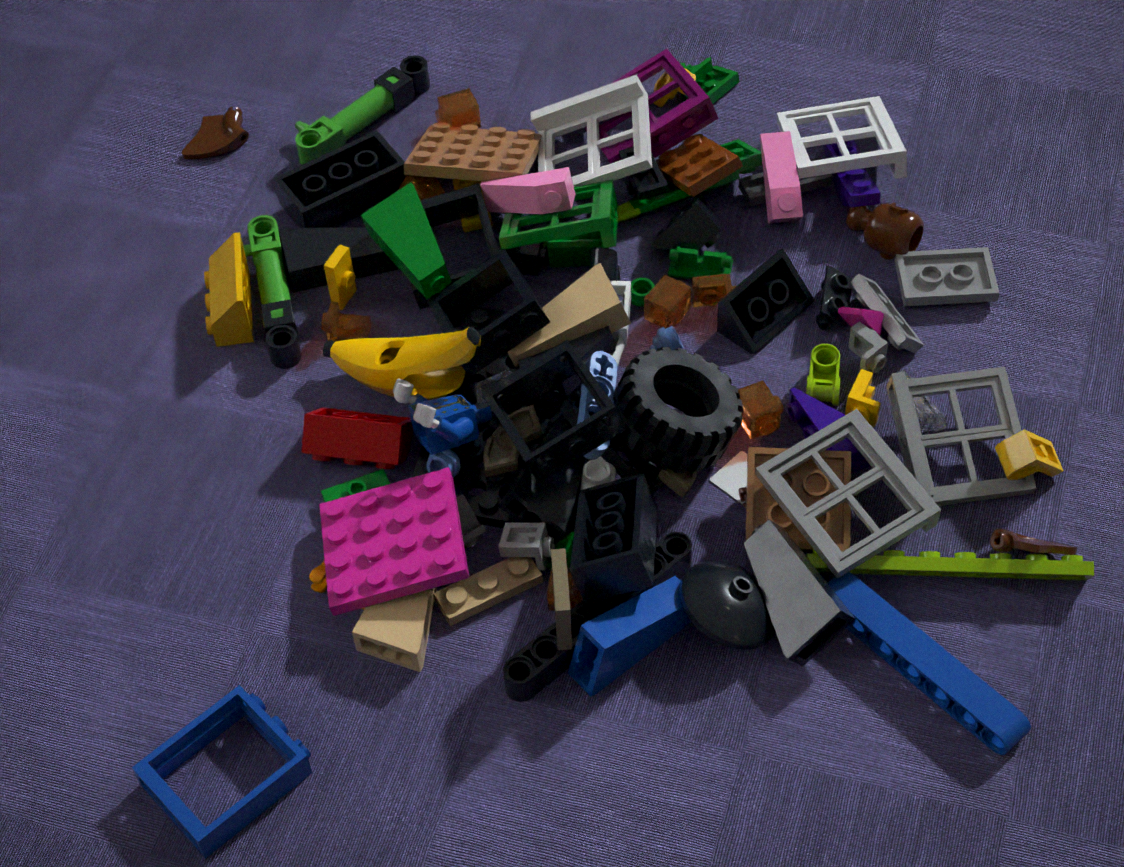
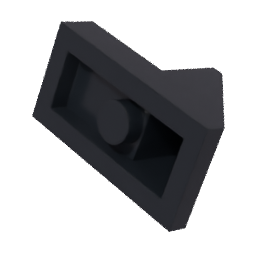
M634 147L619 151L620 160L634 156ZM652 153V168L624 177L629 195L637 194L640 201L668 193V184Z

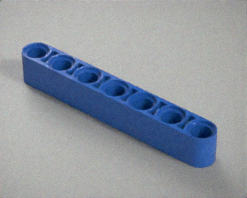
M848 572L838 579L834 577L828 582V585L855 617V620L846 629L993 752L1005 755L1030 732V722L1018 708L854 574Z

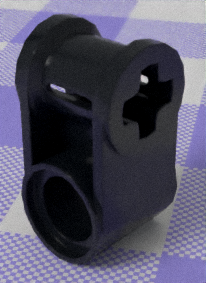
M599 248L590 251L589 270L601 263L609 280L621 281L620 265H618V255L615 250Z

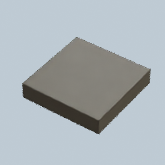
M551 549L558 650L572 649L566 549Z

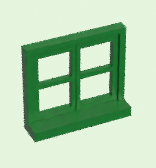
M613 179L574 187L576 194L574 201L593 197V203L573 206L571 210L523 216L521 213H505L499 235L501 250L600 231L603 248L616 246L619 206ZM591 213V218L559 224V220L562 218ZM551 221V226L519 232L521 226Z

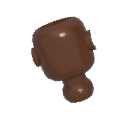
M895 202L892 204H880L873 211L868 206L851 207L846 218L848 228L855 232L864 231L866 244L873 250L878 251L880 256L887 260L894 259L896 254L903 255L909 251H916L923 236L924 223L921 217L906 208L896 206Z

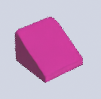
M850 307L838 309V313L850 327L860 321L866 327L875 330L881 335L884 316L882 311Z

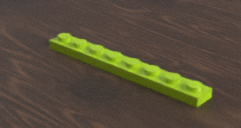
M814 549L813 554L807 553L806 557L819 573H832ZM887 550L884 551V556L875 555L849 572L852 574L1087 581L1094 576V561H1083V556L1064 555L1061 556V560H1047V555L1029 554L1025 556V559H1012V555L1008 553L990 554L989 559L976 558V553L957 552L954 553L953 558L940 557V552L922 551L919 552V557L905 556V551Z

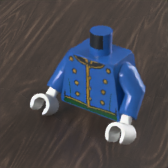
M397 379L392 390L396 401L404 404L410 403L408 407L414 436L431 455L478 439L479 431L477 424L492 420V412L487 401L471 405L462 395L458 394L428 400L420 394L412 395L411 392L414 385L403 379Z

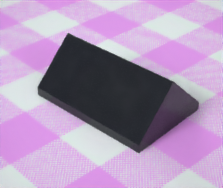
M779 249L718 301L717 332L750 354L758 351L814 301L784 249Z

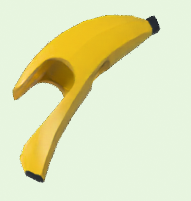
M469 327L457 332L413 337L361 338L342 341L327 340L323 347V356L332 358L339 368L352 378L381 394L394 397L392 390L397 379H403L414 385L411 392L412 395L420 394L428 400H433L451 394L462 385L466 371L461 365L468 363L474 357L476 348L481 343V335L476 329Z

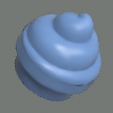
M663 326L656 331V336L653 337V344L649 347V350L654 348L657 351L660 347H670L671 350H675L677 348L683 349L684 347L674 327L670 326L665 329Z
M448 449L429 455L427 461L429 473L447 467L450 468L453 478L459 473L461 468L460 460L455 451Z

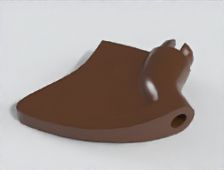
M231 106L224 115L204 116L198 133L182 150L183 158L191 160L213 157L230 152L246 143L249 133L241 127L243 121L242 110L237 106L233 110Z
M996 529L990 537V546L993 550L1000 553H1008L1015 549L1034 553L1076 555L1077 547L1040 540L1006 529Z

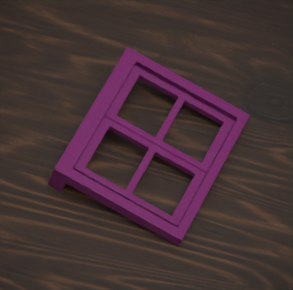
M667 48L612 82L614 83L637 74L642 83L664 69L673 81L649 95L648 106L678 87L689 98L658 118L649 110L651 153L654 158L719 119L709 96ZM632 111L615 116L601 126L599 124V140L609 137L606 132L630 118ZM633 138L601 148L600 151L609 164L620 161L619 151L634 147Z

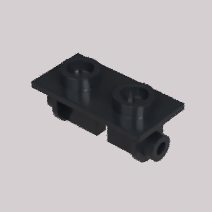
M829 265L826 266L825 279L821 283L823 290L821 307L816 317V323L822 330H829L836 323L844 327L847 326V322L838 313V309L850 307L852 284L850 282L853 279Z

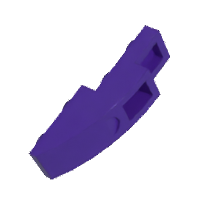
M854 140L844 141L850 155L862 153ZM837 143L823 145L826 159L842 156ZM866 168L831 173L833 175L832 181L843 206L859 207L881 204V193Z

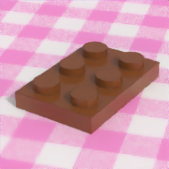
M702 134L686 138L682 145L674 150L663 152L659 159L656 160L664 178L691 197L698 195L743 167L739 156Z

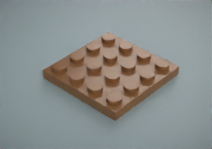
M437 122L428 127L404 162V175L483 182L528 174L538 155L542 135L530 129H521L518 132L506 131V128L503 127L478 129V126L471 124L452 127L448 123Z

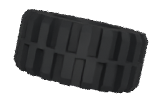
M660 347L657 351L654 348L644 351L642 354L636 355L627 365L613 395L614 406L627 428L617 436L620 440L626 442L625 446L631 453L636 452L640 455L642 461L647 464L650 461L657 465L656 468L665 471L668 468L673 469L674 473H685L687 470L690 473L702 471L715 465L722 458L742 423L743 405L741 399H739L740 394L737 387L731 385V378L726 373L722 374L719 371V366L712 361L708 363L703 360V356L697 353L692 355L687 353L685 349L677 348L671 350L670 347ZM666 404L671 405V406H673V407L679 409L680 411H682V412L685 413L686 415L681 414V413H679V412H677V411L671 409V408H670L669 406H667Z

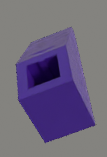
M795 387L790 389L789 403L786 405L787 413L793 422H797L801 427L805 439L845 416V414ZM848 438L826 449L831 451H851V474L870 466Z

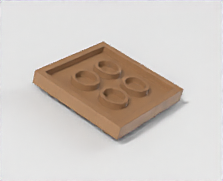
M748 447L745 541L751 536L757 526L764 524L770 519L787 531L802 552L813 553V547L755 475L758 466L787 449ZM825 450L819 454L844 485L851 482V451ZM812 459L782 476L807 508L836 491V488ZM845 501L816 519L842 552L850 548L851 507Z

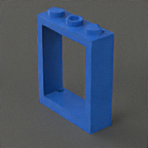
M240 685L131 767L139 785L205 859L312 774L308 760L311 757V753L303 745L300 739L293 741L287 735L288 729L281 719L276 715L271 718L265 712L266 707L258 696L256 697L254 693L249 695ZM244 717L287 763L205 827L167 785L163 778Z

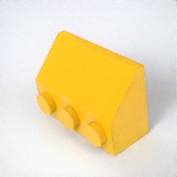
M238 232L233 233L209 257V271H204L205 286L207 290L210 289V293L205 294L207 312H210V316L205 317L206 330L208 335L214 336L216 347L254 342L251 275L241 235Z

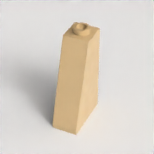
M601 263L591 268L546 304L543 310L551 323L508 351V354L517 368L519 367L518 361L553 348L565 340L571 341L606 326H609L611 333L631 324Z
M437 587L365 607L352 631L356 650L421 672L424 665L435 602L434 593Z

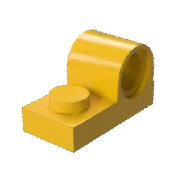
M1025 429L1001 441L995 447L1008 480H1019L1038 471L1053 477L1064 471L1052 442Z

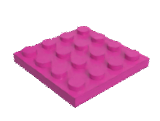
M449 467L319 504L328 603L333 616L469 578L453 475Z

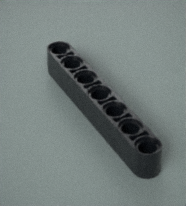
M670 532L655 543V575L652 587L645 588L640 592H629L628 594L631 595L613 596L605 601H594L585 604L582 600L570 610L571 634L578 635L581 625L598 617L595 616L596 614H603L674 576L678 579L682 578L691 568L692 542L689 536L683 532ZM555 622L510 657L503 667L505 691L508 697L517 702L528 701L569 669L578 637L572 638V649L558 650ZM547 655L553 656V657L550 658V659H543V658H541V657L547 656ZM517 677H526V679L521 681L514 680Z

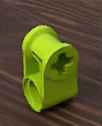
M826 343L819 344L812 349L806 394L821 402H831L833 406H838L840 393V352L835 346Z

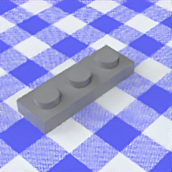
M858 274L850 282L857 291L855 296L861 304L870 308V310L882 311L884 313L882 328L886 329L889 333L887 339L896 349H905L916 353L924 346L875 281Z

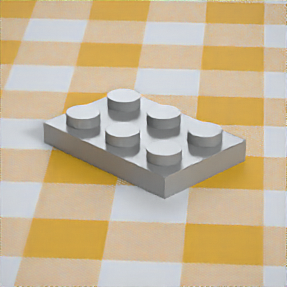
M988 247L909 251L906 254H896L895 266L904 306L998 301L999 289Z

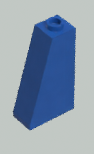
M676 576L581 625L568 674L590 697L597 694L691 623L680 601L679 588L681 581Z

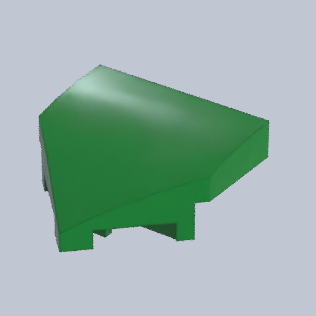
M711 57L694 66L690 64L685 66V62L680 63L683 68L696 75L695 81L709 96L712 104L740 82L738 72L713 66ZM681 93V98L683 102L689 99L686 95Z

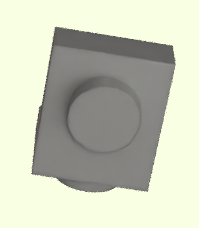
M859 321L850 328L849 349L861 357L860 369L872 373L879 372L887 362L888 342L881 338L875 330L869 329Z

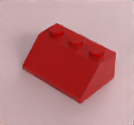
M321 407L304 414L301 453L312 454L311 459L317 461H331L332 457L344 458L343 463L349 465H363V461L376 462L375 467L395 469V465L401 464L407 458L413 437L411 418Z

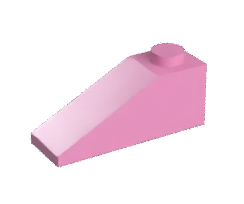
M786 131L760 134L768 224L799 221L803 217L791 133Z
M569 167L485 181L480 184L488 212L547 214L571 210L576 195Z

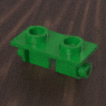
M677 246V249L671 248L668 276L729 283L733 260L732 256H727L726 252L704 251V255L701 256L698 255V250L681 248V246Z

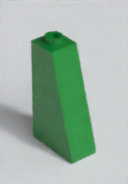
M411 182L361 215L371 238L426 300L434 294L441 292L452 283L415 186Z

